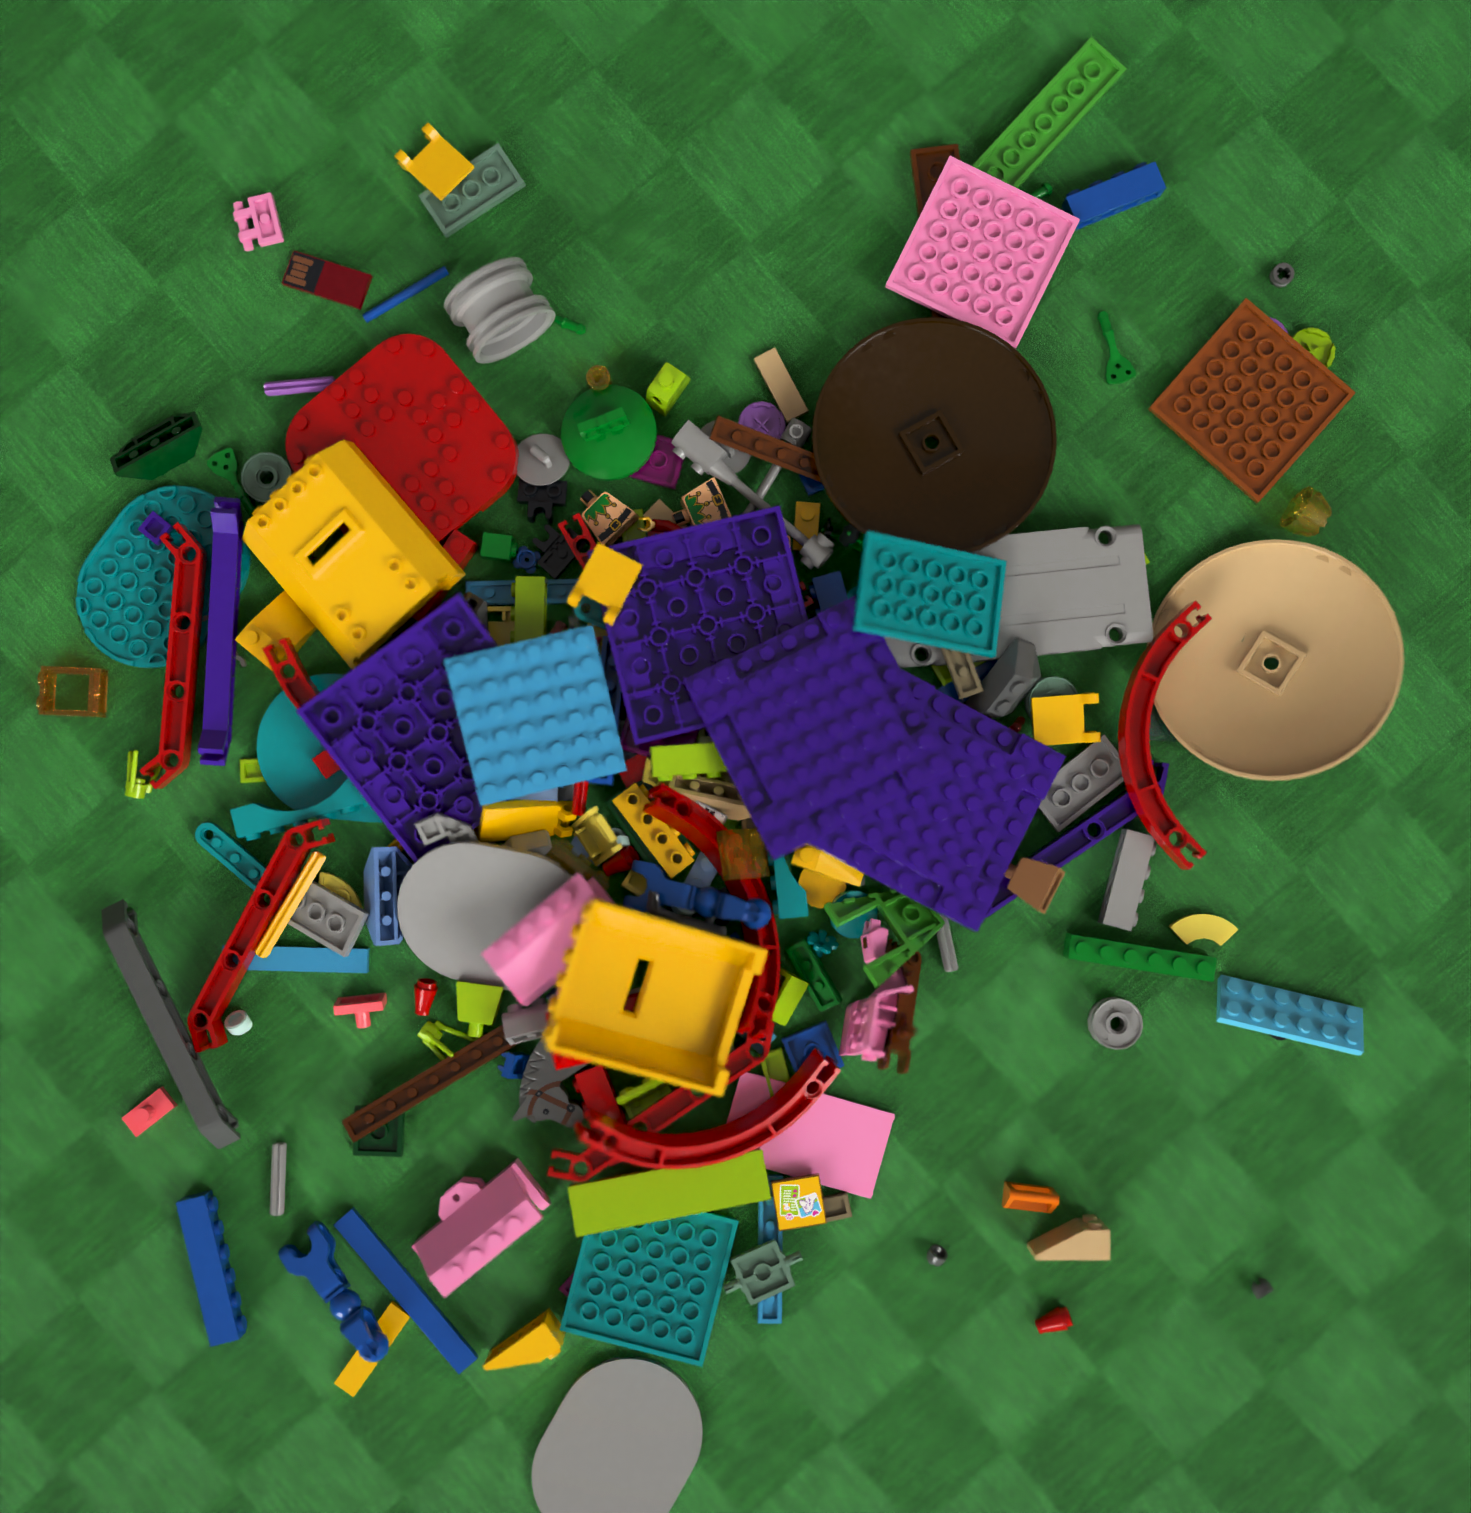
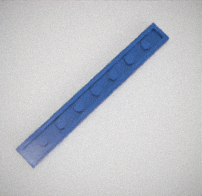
M354 1207L334 1223L335 1228L458 1374L478 1359V1354Z

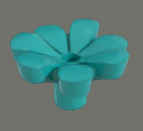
M819 930L818 934L811 931L807 937V943L813 945V949L818 957H822L823 953L830 954L839 945L835 942V937H826L827 932L825 930Z

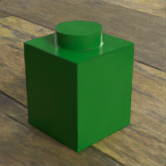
M483 532L480 556L485 560L512 563L513 557H517L518 543H515V538L511 535Z

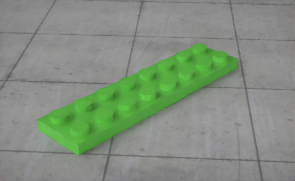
M1091 37L972 166L1013 187H1020L1119 80L1127 68Z

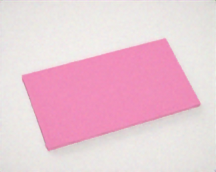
M746 1072L739 1077L726 1124L746 1115L771 1098L766 1077L751 1072ZM770 1078L773 1094L777 1093L786 1084V1082ZM823 1093L815 1104L792 1126L759 1147L763 1151L765 1167L768 1170L792 1177L819 1173L821 1185L871 1199L892 1123L895 1119V1113Z

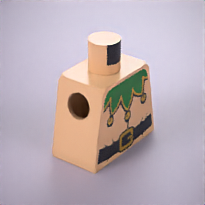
M715 477L681 497L680 502L683 509L671 514L674 523L678 526L689 523L690 526L732 517Z
M589 489L580 498L588 507L582 513L583 519L599 542L606 547L612 546L639 518L632 509L606 491L597 497Z

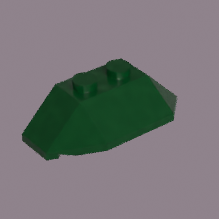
M196 412L173 415L129 440L119 450L118 454H114L110 458L114 474L117 477L154 480L193 458L202 433V426Z

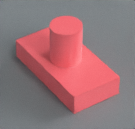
M386 993L338 997L333 1006L334 1016L355 1014L357 1028L371 1026L369 1012L383 1011L387 1004Z
M162 1086L124 1115L122 1120L137 1137L178 1105Z

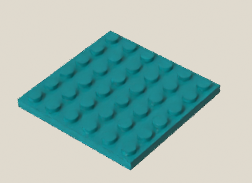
M708 1211L583 1236L560 1331L703 1367L739 1219Z

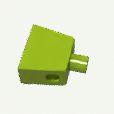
M666 362L648 387L646 402L651 408L666 417L691 379Z
M458 980L456 983L458 1021L469 1022L467 1036L481 1038L483 1026L493 1025L496 1021L505 992L504 986Z

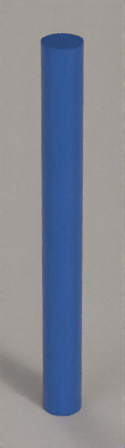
M445 266L439 268L362 314L363 318L367 323L446 277L449 275Z

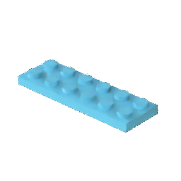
M1222 974L1218 978L1216 1022L1358 1056L1364 1052L1363 1008Z

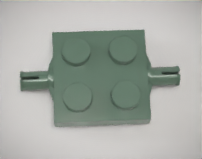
M776 1238L731 1258V1263L736 1272V1279L723 1284L724 1290L728 1294L740 1288L746 1294L750 1306L795 1286V1281L790 1272V1265L803 1260L802 1255L798 1250L786 1256L780 1250Z

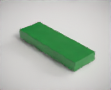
M807 937L785 948L801 979L809 983L807 990L820 1012L842 1002V997L813 946L807 943Z

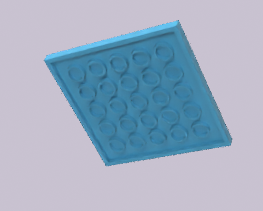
M592 625L444 659L481 806L627 771Z

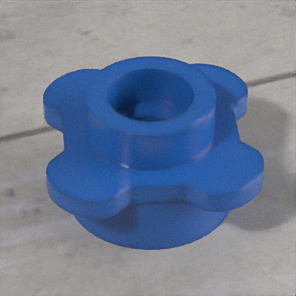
M522 546L518 549L519 553L513 561V565L517 569L522 568L528 574H532L536 571L535 566L537 561L541 559V555L538 551L532 552L526 546Z

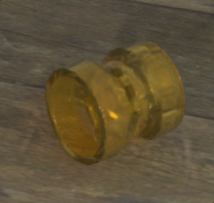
M595 365L588 370L586 380L590 389L603 390L612 385L609 371L604 366Z

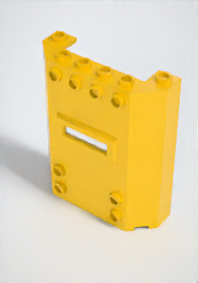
M342 440L307 458L304 462L305 466L301 470L291 474L287 478V483L282 488L272 492L269 497L270 500L253 511V516L247 521L242 540L353 670L377 652L376 650L440 590H450L466 573L354 442ZM345 522L351 530L313 565L307 557Z
M590 897L588 903L585 902L578 924L574 923L570 935V938H573L571 948L567 947L565 950L563 962L566 964L563 972L558 973L555 986L558 987L555 997L551 996L548 1004V1011L551 1012L548 1026L545 1027L542 1041H545L546 1049L722 1097L730 1073L725 1067L753 974H761L767 950L762 946ZM639 959L649 961L634 1012L623 1010Z

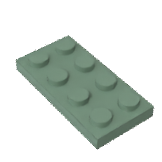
M499 143L470 161L475 168L442 201L428 189L418 195L446 238L526 186Z

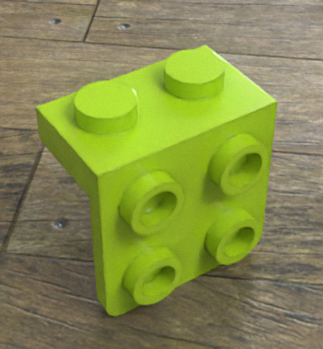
M647 1077L641 1081L642 1085L636 1088L631 1086L620 1092L621 1096L617 1097L616 1101L619 1105L625 1107L631 1119L672 1090L668 1082ZM636 1122L633 1125L634 1129L646 1126L643 1122Z

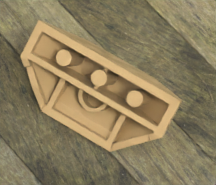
M721 772L722 777L707 778V773L697 774V779L682 780V775L672 776L673 781H670L669 787L692 801L696 802L697 800L727 815V819L740 821L751 817L729 772Z

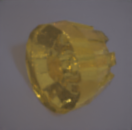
M1311 486L1305 487L1288 504L1281 516L1280 526L1293 534L1306 537L1315 536L1319 533V528L1321 526L1324 528L1327 524L1326 519L1331 516L1332 508L1321 492Z

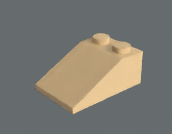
M1085 1214L1082 1215V1218H1074L1027 1242V1248L1035 1260H1110V1229L1096 1215Z

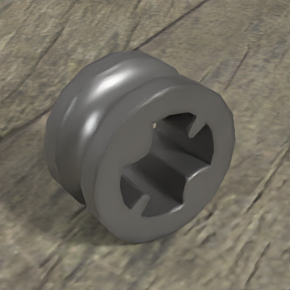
M1288 263L1278 264L1270 272V282L1275 287H1285L1294 278V269ZM1284 271L1286 275L1284 278L1279 279L1277 276Z

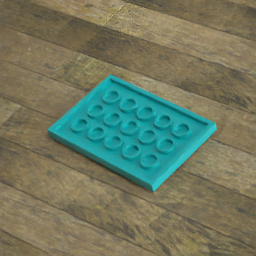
M867 531L864 536L853 630L993 658L997 652L1007 561Z

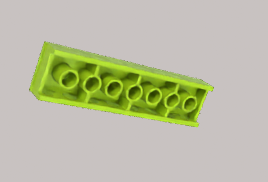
M756 1148L739 1157L708 1166L686 1169L652 1168L574 1183L568 1187L576 1237L771 1199L763 1151L760 1148Z

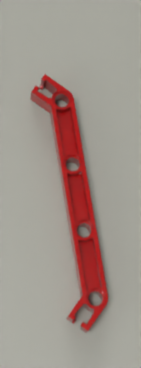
M179 522L172 527L179 534H182L186 540L180 547L173 542L174 539L168 532L159 537L175 556L159 754L139 770L143 776L150 777L155 775L153 770L160 765L166 770V773L158 781L153 779L149 782L154 789H163L189 766L207 552L187 527ZM191 549H195L196 557L189 561L187 554ZM188 617L190 619V626L187 629H183L182 620ZM182 685L184 688V695L181 698H178L176 695V688ZM174 753L178 756L179 760L176 766H172L170 763V757Z
M329 818L293 827L284 834L188 1015L187 1023L196 1053L228 1043L222 1016L255 956L257 945L285 900L311 849L336 842L333 833H329L328 836L323 837L320 841H315L312 829L318 827L321 830L325 828L324 826L331 825ZM298 833L303 837L301 845L296 840ZM266 893L271 898L270 905H268L264 900V896ZM233 954L238 956V964L233 961ZM201 1014H204L206 1016V1023L202 1021ZM206 1029L209 1031L212 1043L208 1041Z
M774 1021L771 1022L768 1037H765L764 1040L749 1039L748 1035L752 1030L747 1031L745 1042L729 1052L725 1064L726 1069L730 1072L726 1086L767 1058L775 1024ZM754 1043H759L763 1046V1052L759 1056H752L749 1052L750 1046ZM678 1086L623 1123V1125L633 1128L636 1122H643L647 1126L646 1132L658 1133L714 1094L704 1092L701 1095H695L691 1088ZM592 1146L587 1147L580 1153L554 1148L551 1158H557L558 1156L571 1161L569 1170L555 1169V1166L550 1165L547 1176L583 1182L618 1159ZM579 1161L585 1162L588 1166V1171L584 1174H580L575 1170V1164Z

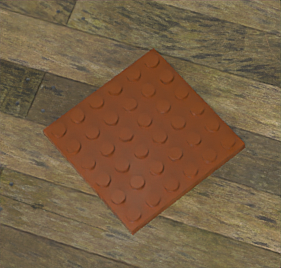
M1245 298L1148 410L1250 499L1258 503L1356 392L1250 300Z

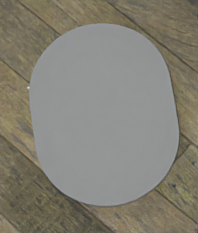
M478 841L450 842L428 851L406 874L399 890L397 902L399 925L407 944L414 954L434 971L459 981L504 986V990H509L481 953L569 881L573 875H570L559 866V863L538 853Z
M637 1356L635 1358L616 1357L605 1360L578 1377L566 1393L545 1430L534 1456L532 1488L540 1512L669 1513L694 1469L702 1445L703 1429L700 1408L686 1382L669 1367L657 1361Z

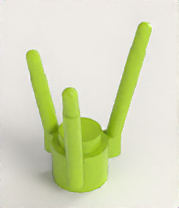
M138 750L129 751L125 796L144 799L145 793L152 792L153 786L149 782L153 779L156 780L162 766L160 765L154 770L155 775L146 784L145 778L136 777Z
M438 1020L435 1023L427 1021L417 1035L423 1040L422 1043L428 1046L441 1061L446 1057L436 1046L450 1057L454 1055L451 1050L439 1041L443 1036V1033L440 1032L441 1030L472 1042L478 1039L443 1025Z

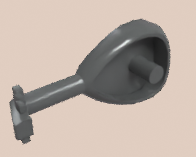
M649 890L646 908L651 914L726 936V927L715 924V916L705 918L702 921L682 914L678 915L660 907L659 894Z

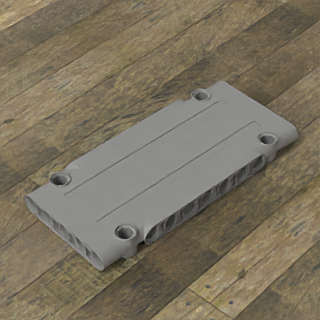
M1140 524L1114 527L1103 526L1095 529L1078 527L1010 534L990 546L972 552L973 554L1007 561L996 656L990 658L970 654L973 662L999 660L1016 637L1032 642L1035 645L1037 656L1148 643L1153 640L1143 535ZM1099 533H1104L1108 536V544H1102L1099 541ZM1110 629H1115L1118 632L1119 638L1117 641L1110 639ZM884 637L899 668L921 667L934 664L935 666L946 665L940 647ZM916 649H923L926 652L925 661H918L915 658L914 652Z

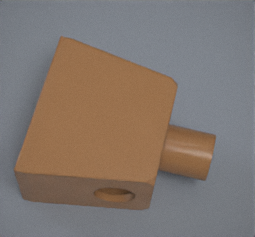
M1022 858L1018 866L1009 864L1004 877L1011 879L1007 889L1039 912L1045 914L1066 872L1057 866Z

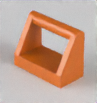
M1004 1181L1003 1208L1052 1214L1059 1204V1194L1053 1187Z

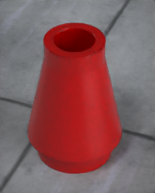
M632 846L623 847L608 861L603 863L602 867L606 875L611 876L630 870L633 860L640 861V858Z
M429 978L417 979V983L414 984L415 1014L420 1016L429 1015L430 1008L438 991L437 981Z
M1058 1306L1042 1317L1035 1319V1324L1039 1334L1069 1330L1068 1327L1073 1326V1321L1066 1306L1062 1308Z

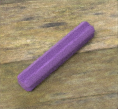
M327 376L265 382L264 392L267 396L321 392L335 381V378Z

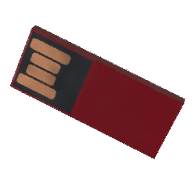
M293 250L281 284L361 310L373 276Z

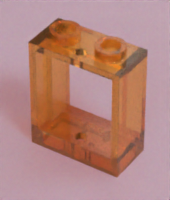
M41 666V672L38 674L40 696L37 697L36 701L39 715L106 718L108 670L101 668ZM57 674L89 675L87 711L55 709Z

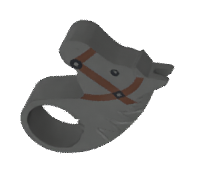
M541 1039L527 1062L520 1085V1108L512 1120L517 1121L526 1117L535 1124L536 1121L550 1119L569 1128H574L577 1121L582 1123L584 1119L582 1104L580 1101L570 1098V1092L562 1081L588 1063L556 1070L550 1052L546 1049L545 1041Z

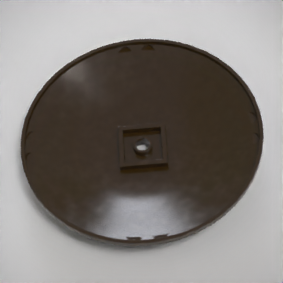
M917 318L901 321L879 329L859 341L838 361L829 374L817 401L813 419V454L820 480L836 509L853 527L860 530V533L863 535L867 531L968 553L981 550L996 543L1025 520L1041 499L1048 485L1056 456L1057 436L1053 408L1048 394L1032 366L1015 348L992 332L964 321L948 318ZM930 437L936 439L938 446L934 449L928 448L925 445V439Z

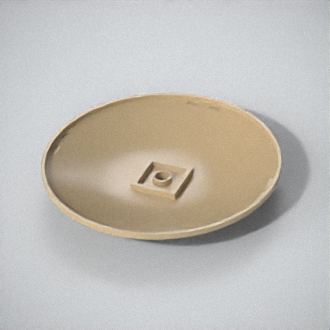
M1273 539L1243 543L1211 555L1189 570L1172 587L1156 612L1152 622L1153 638L1191 602L1197 601L1201 606L1198 611L1195 609L1186 617V620L1192 626L1198 622L1196 620L1198 615L1209 614L1212 618L1185 644L1170 663L1158 687L1154 705L1167 729L1182 746L1203 762L1226 773L1254 780L1280 781L1303 778L1330 769L1350 758L1366 745L1385 722L1398 695L1403 675L1404 654L1401 632L1396 616L1387 598L1365 572L1349 560L1325 548L1305 542ZM1175 626V629H1174L1175 634H1176L1178 637H1181V636H1182V630H1181V628L1178 627V626ZM1268 658H1275L1279 665L1276 669L1269 670L1264 666V661Z

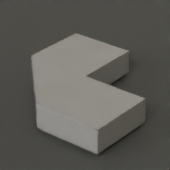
M439 812L414 823L424 845L447 836L450 842L478 841L471 824Z

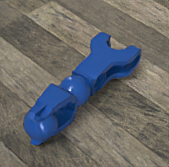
M633 860L631 869L644 875L647 880V889L640 896H625L622 903L624 907L641 912H649L646 906L650 890L659 894L660 907L668 905L696 911L704 918L715 916L722 919L742 920L743 924L750 929L763 928L771 919L769 905L760 898H751L746 901L731 894L720 893L714 887L705 886L701 888L677 882L668 877V874L661 865Z
M315 1221L307 1230L312 1243L309 1254H302L295 1245L288 1244L279 1249V1258L290 1274L306 1277L324 1302H330L331 1314L337 1320L343 1321L340 1324L341 1333L358 1350L360 1357L368 1362H378L387 1355L389 1349L388 1337L382 1332L373 1311L368 1307L366 1308V1306L361 1308L359 1294L354 1290L348 1289L351 1285L334 1259L336 1249L335 1238L322 1222Z

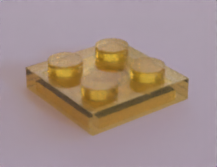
M757 828L721 830L716 832L724 881L770 876L765 844Z

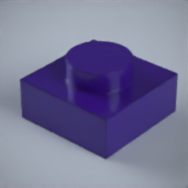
M152 511L138 528L142 534L158 546L162 543L159 537L165 532L170 534L174 529L169 522L155 511Z

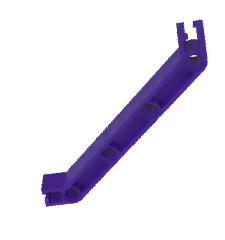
M215 497V508H211L210 511L213 527L203 728L197 749L198 753L201 754L200 765L225 766L232 740L237 641L235 638L238 636L243 518L240 498Z
M1155 762L1154 767H1158L1156 773L1157 783L1162 794H1164L1169 763ZM1127 790L1027 858L1061 868L1138 816ZM1091 823L1097 826V833L1094 836H1090L1087 832V827ZM1003 876L998 886L999 890L985 918L1018 897L1007 889L1011 879Z

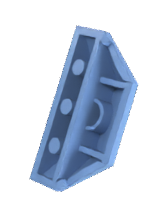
M397 846L372 847L363 871L364 910L370 913L366 920V925L374 946L400 944L404 937L399 925L397 902L402 882L413 864L400 852Z

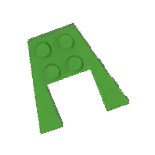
M893 889L879 894L877 892L856 899L854 897L843 899L842 902L833 904L829 902L824 906L825 911L836 928L878 908L902 946L865 964L863 970L876 989L891 977L945 924L939 913Z

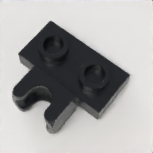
M519 478L517 502L518 504L528 505L527 518L530 523H535L536 516L539 513L545 514L549 525L553 523L554 506L566 507L568 482L557 480L549 485L537 486L526 483Z
M546 524L544 528L549 534V539L542 542L537 538H533L532 543L544 553L537 562L538 565L556 580L576 557L564 535H560L549 524ZM570 527L567 529L572 539L579 536ZM583 539L577 544V549L580 553L588 545Z

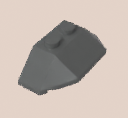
M1016 637L981 682L983 691L971 695L964 705L989 718L1003 717L1013 713L1041 677L1035 645L1032 642Z

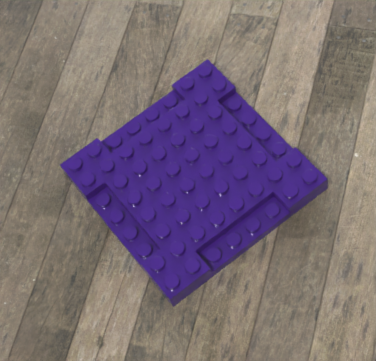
M780 505L607 546L643 565L613 625L610 626L605 623L635 745L706 728L683 680L808 621ZM594 550L587 551L589 559ZM600 603L604 618L609 608Z
M460 592L296 710L415 863L428 851L450 843L447 836L424 845L414 824L416 821L439 812L471 824L474 829L479 826L483 808L480 805L444 659L499 646ZM508 799L504 801H514L515 799Z
M857 595L818 613L816 617L730 659L727 658L683 680L773 861L954 770L886 643L885 636L853 630Z
M900 668L954 770L808 843V845L973 932H978L999 890L998 886L1066 756L1023 733L1019 734L936 690L935 686Z

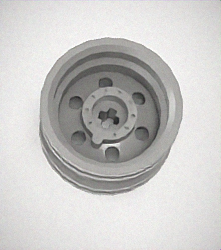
M519 257L504 258L480 268L453 288L444 301V308L448 315H450L454 325L459 327L465 326L470 333L466 345L473 352V356L478 363H491L510 356L539 338L555 320L556 314L553 308L549 306L547 298L542 295H534L530 289L533 276L530 270L527 269L524 260Z

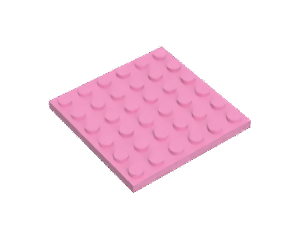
M949 156L885 287L949 319L964 321L982 327L1016 349L1080 219Z

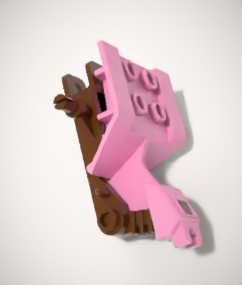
M871 918L870 922L865 921L863 935L860 938L866 964L902 946L901 944L897 945V941L892 943V939L887 940L888 929L880 927L881 920ZM918 951L869 997L852 1002L846 1007L839 1056L862 1055V1059L866 1061H876L878 1058L877 1069L884 1070L889 1066L891 1053L898 1055L897 1073L905 1074L908 1072L911 1058L910 1040L917 1034L915 1033L917 1029L913 1026L922 961L921 954Z

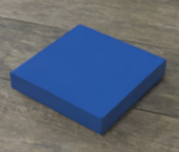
M826 1020L781 1038L795 1073L814 1048L818 1049L824 1057L826 1055L831 1057L839 1068L844 1066Z

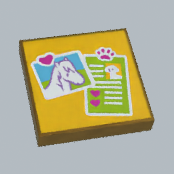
M819 1173L771 1181L779 1231L827 1224Z

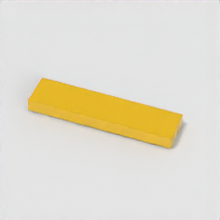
M393 1300L377 1321L382 1332L388 1337L389 1347L410 1318L408 1313ZM357 1350L334 1384L354 1397L378 1362L365 1361L360 1357Z

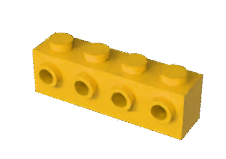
M634 783L612 801L672 879L695 861L692 856L696 853L688 842L683 845L678 838L681 835L680 832L643 811L644 805L651 802L647 797L649 791L644 784L639 786L637 783Z

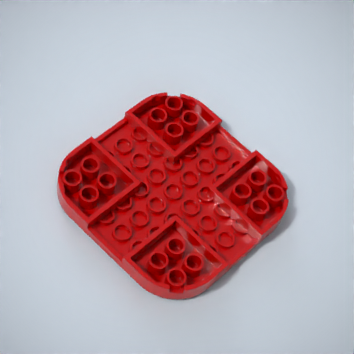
M416 334L396 335L378 344L304 405L293 417L286 434V454L294 472H298L305 466L304 462L307 458L335 445L337 442L342 440L354 442L441 545L445 544L444 540L451 535L454 529H459L479 511H485L501 498L513 484L518 472L519 451L510 430L444 349L433 340ZM345 522L338 527L344 535L351 530Z

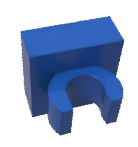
M504 1052L501 1054V1056L506 1058L504 1065H498V1069L502 1071L501 1076L508 1079H522L530 1055L523 1052Z

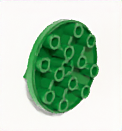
M602 385L582 393L569 406L562 422L561 440L566 456L581 473L597 480L614 481L634 474L648 461L657 440V424L650 406L638 393L619 385Z

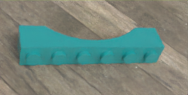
M347 777L341 787L330 797L306 809L283 811L261 803H252L231 809L230 813L237 838H246L247 841L261 838L260 833L269 831L270 835L285 831L284 826L293 824V827L307 824L309 819L316 818L321 820L332 818L331 813L340 811L341 815L355 811V806L362 804L364 808L371 806Z
M768 852L769 866H774V875L770 876L771 890H776L777 900H772L774 915L778 914L779 919L809 916L806 891L791 874L784 856L773 861Z

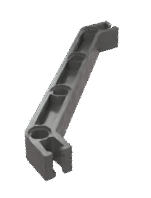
M122 899L101 910L103 935L197 1128L219 1150L241 1139L240 1133L234 1130L239 1126L238 1119L224 1107L199 1053L195 1052L193 1041L138 931L137 913L133 909L127 912V902Z

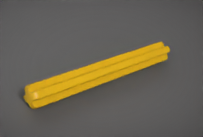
M314 851L261 938L255 949V954L259 957L266 958L269 956L326 860V856L321 852Z

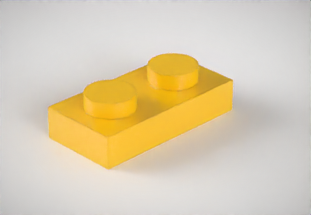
M796 501L794 527L809 539L813 535H818L820 503ZM793 539L792 550L800 551L803 546Z

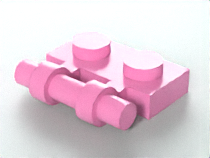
M271 192L247 198L248 208H244L243 203L240 201L233 203L235 210L233 216L235 222H238L240 230L238 236L240 242L243 243L244 251L254 250L252 243L254 239H258L261 247L284 242L274 197ZM252 218L255 228L249 229L247 220Z

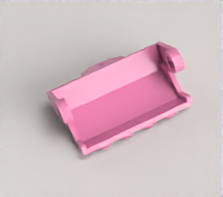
M577 873L481 953L521 1005L528 1007L551 988L556 982L558 973L563 972L566 964L563 962V956L566 948H571L573 938H570L574 923L578 924L584 903H588L590 897L616 904L594 877L586 881L580 873Z
M517 1158L487 1183L482 1178L464 1176L446 1190L440 1198L438 1216L441 1220L420 1236L411 1247L420 1257L428 1278L445 1298L539 1222L543 1215L538 1208L544 1211L552 1203L547 1193L520 1159Z

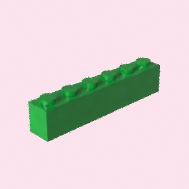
M1067 932L1062 955L1073 960L1214 982L1217 958L1210 955Z

